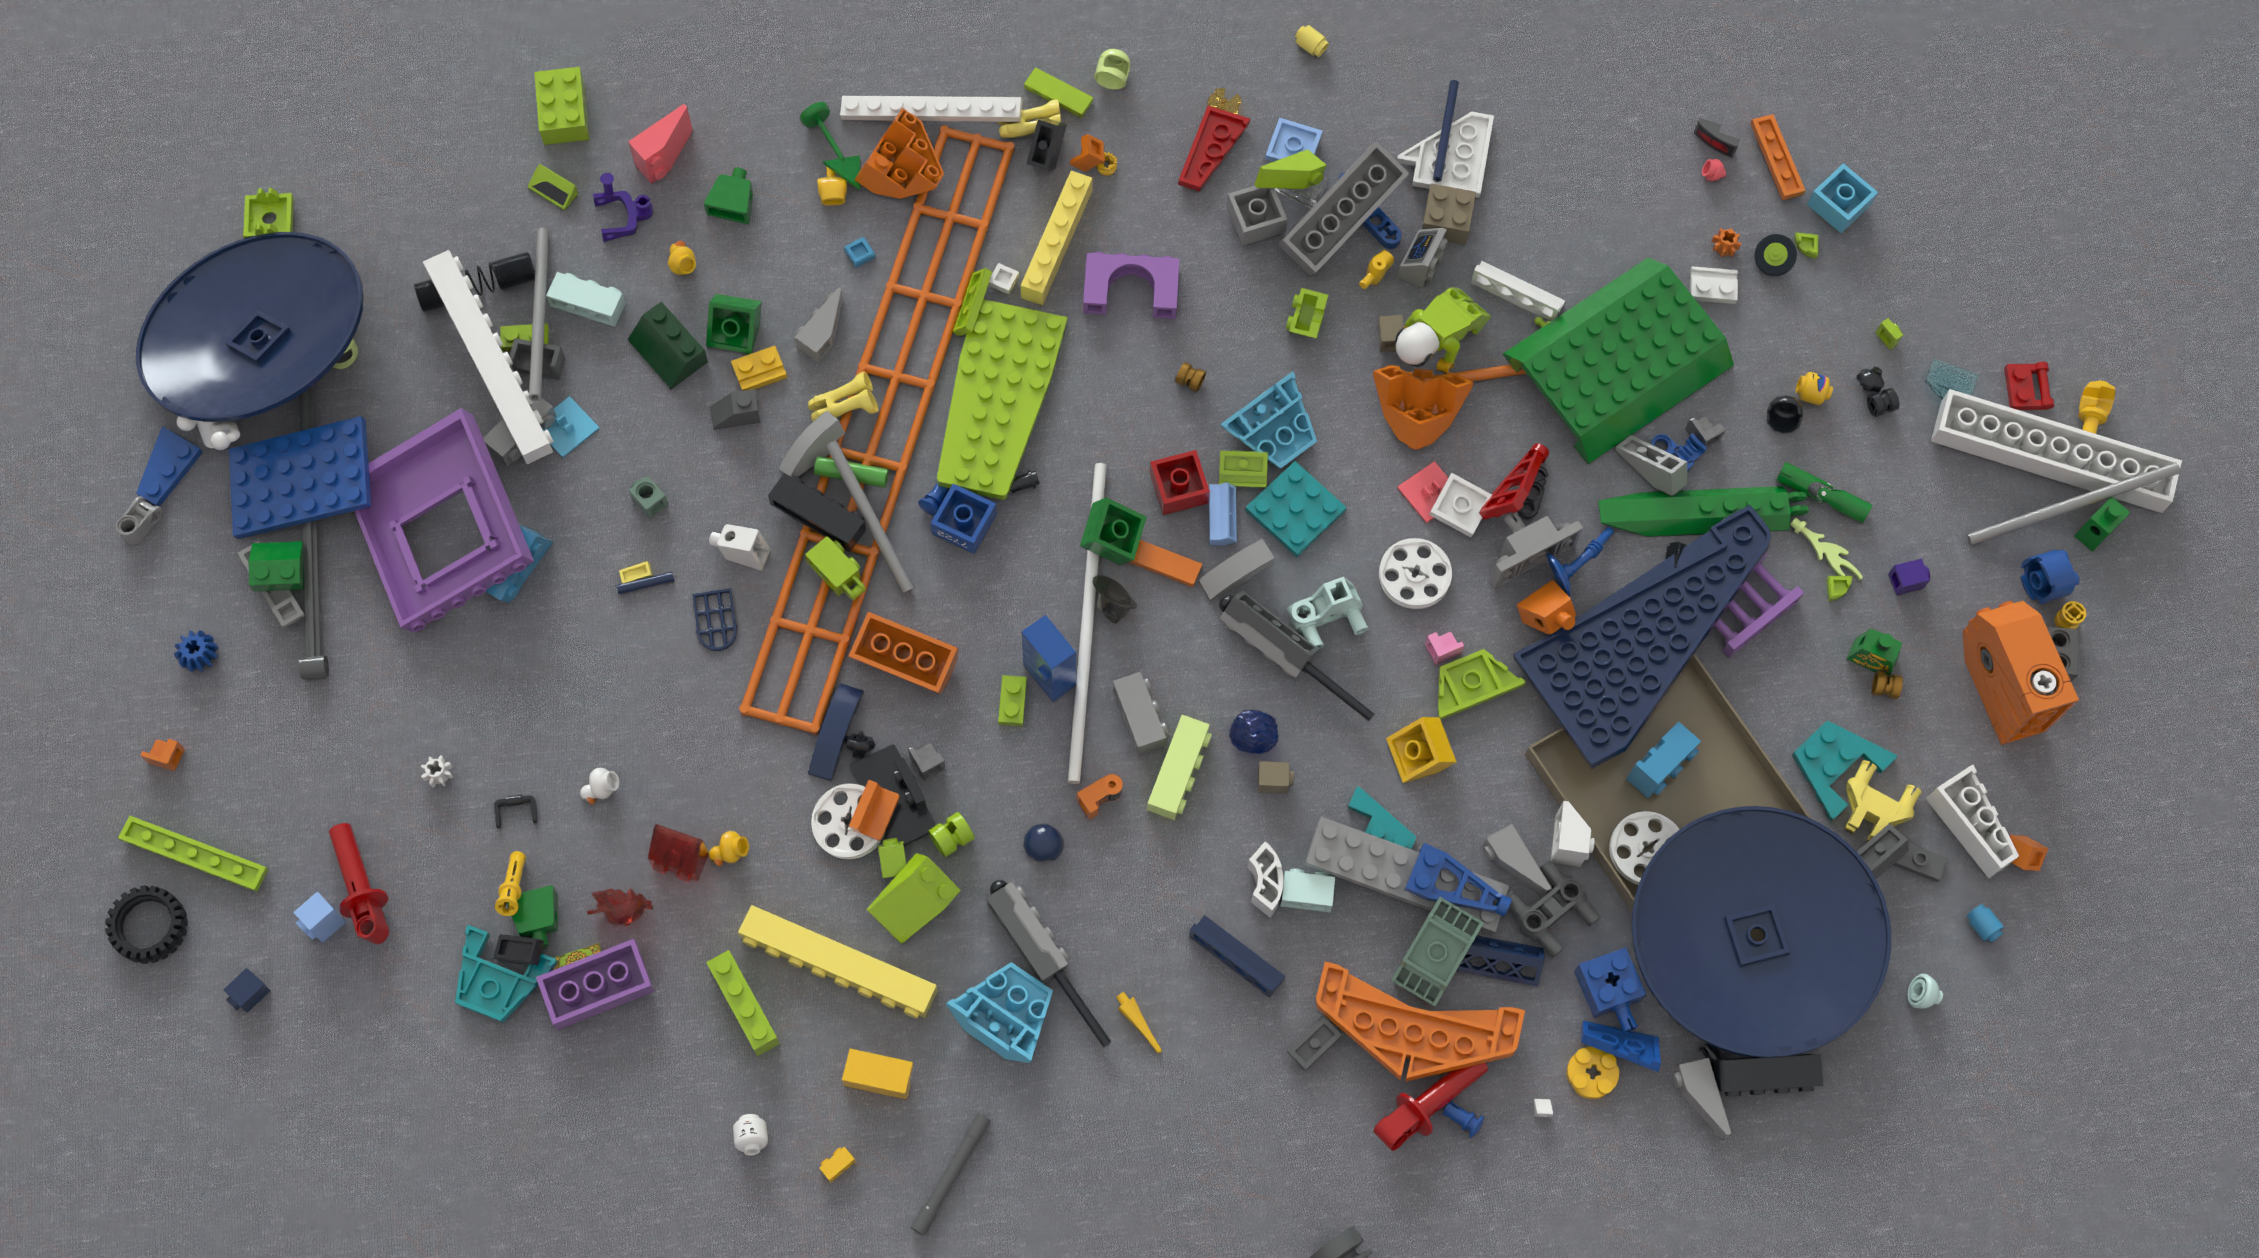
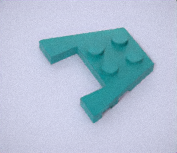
M1828 720L1792 754L1806 781L1810 782L1816 793L1815 797L1823 805L1827 812L1826 816L1831 822L1848 804L1830 786L1860 756L1869 761L1870 765L1872 763L1876 765V770L1880 774L1898 757L1896 754Z
M1357 786L1348 809L1371 819L1365 833L1412 849L1416 836L1362 788Z
M467 925L465 931L466 941L462 951V968L459 971L455 1003L458 1006L504 1023L538 986L536 977L552 971L557 966L558 960L541 953L538 966L529 965L525 974L521 975L481 959L480 956L490 934Z

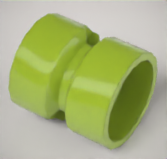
M959 812L948 817L946 824L939 823L928 830L933 843L944 858L957 851L958 845L965 846L975 839L969 825Z

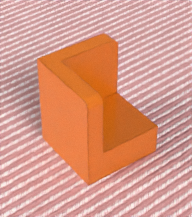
M1089 134L1082 136L1081 154L1071 159L1070 165L1086 172L1105 162L1103 141Z
M169 738L167 742L157 739L150 753L142 751L140 756L149 764L175 772L185 748L178 741Z
M2010 835L2009 837L2019 855L2012 864L2023 870L2040 871L2049 848L2027 836Z

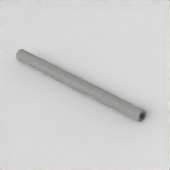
M830 442L826 447L903 594L912 591L914 587L838 442Z

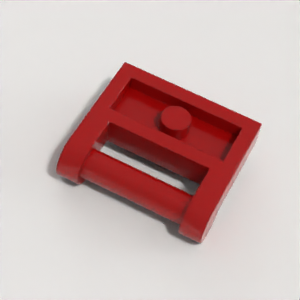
M2047 362L2007 364L2004 367L2010 408L2016 410H2048L2055 406L2054 399L2050 395L2047 376L2049 366ZM2032 374H2037L2041 400H2035Z

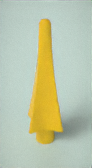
M1125 992L1120 993L1116 996V999L1121 1004L1118 1010L1140 1031L1157 1053H1161L1162 1050L1152 1035L1135 998L1129 999Z

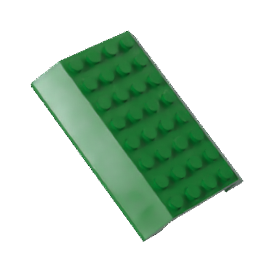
M1649 257L1503 353V356L1516 373L1522 369L1526 372L1575 435L1578 441L1574 447L1587 464H1590L1734 366L1727 339L1672 269L1668 265Z

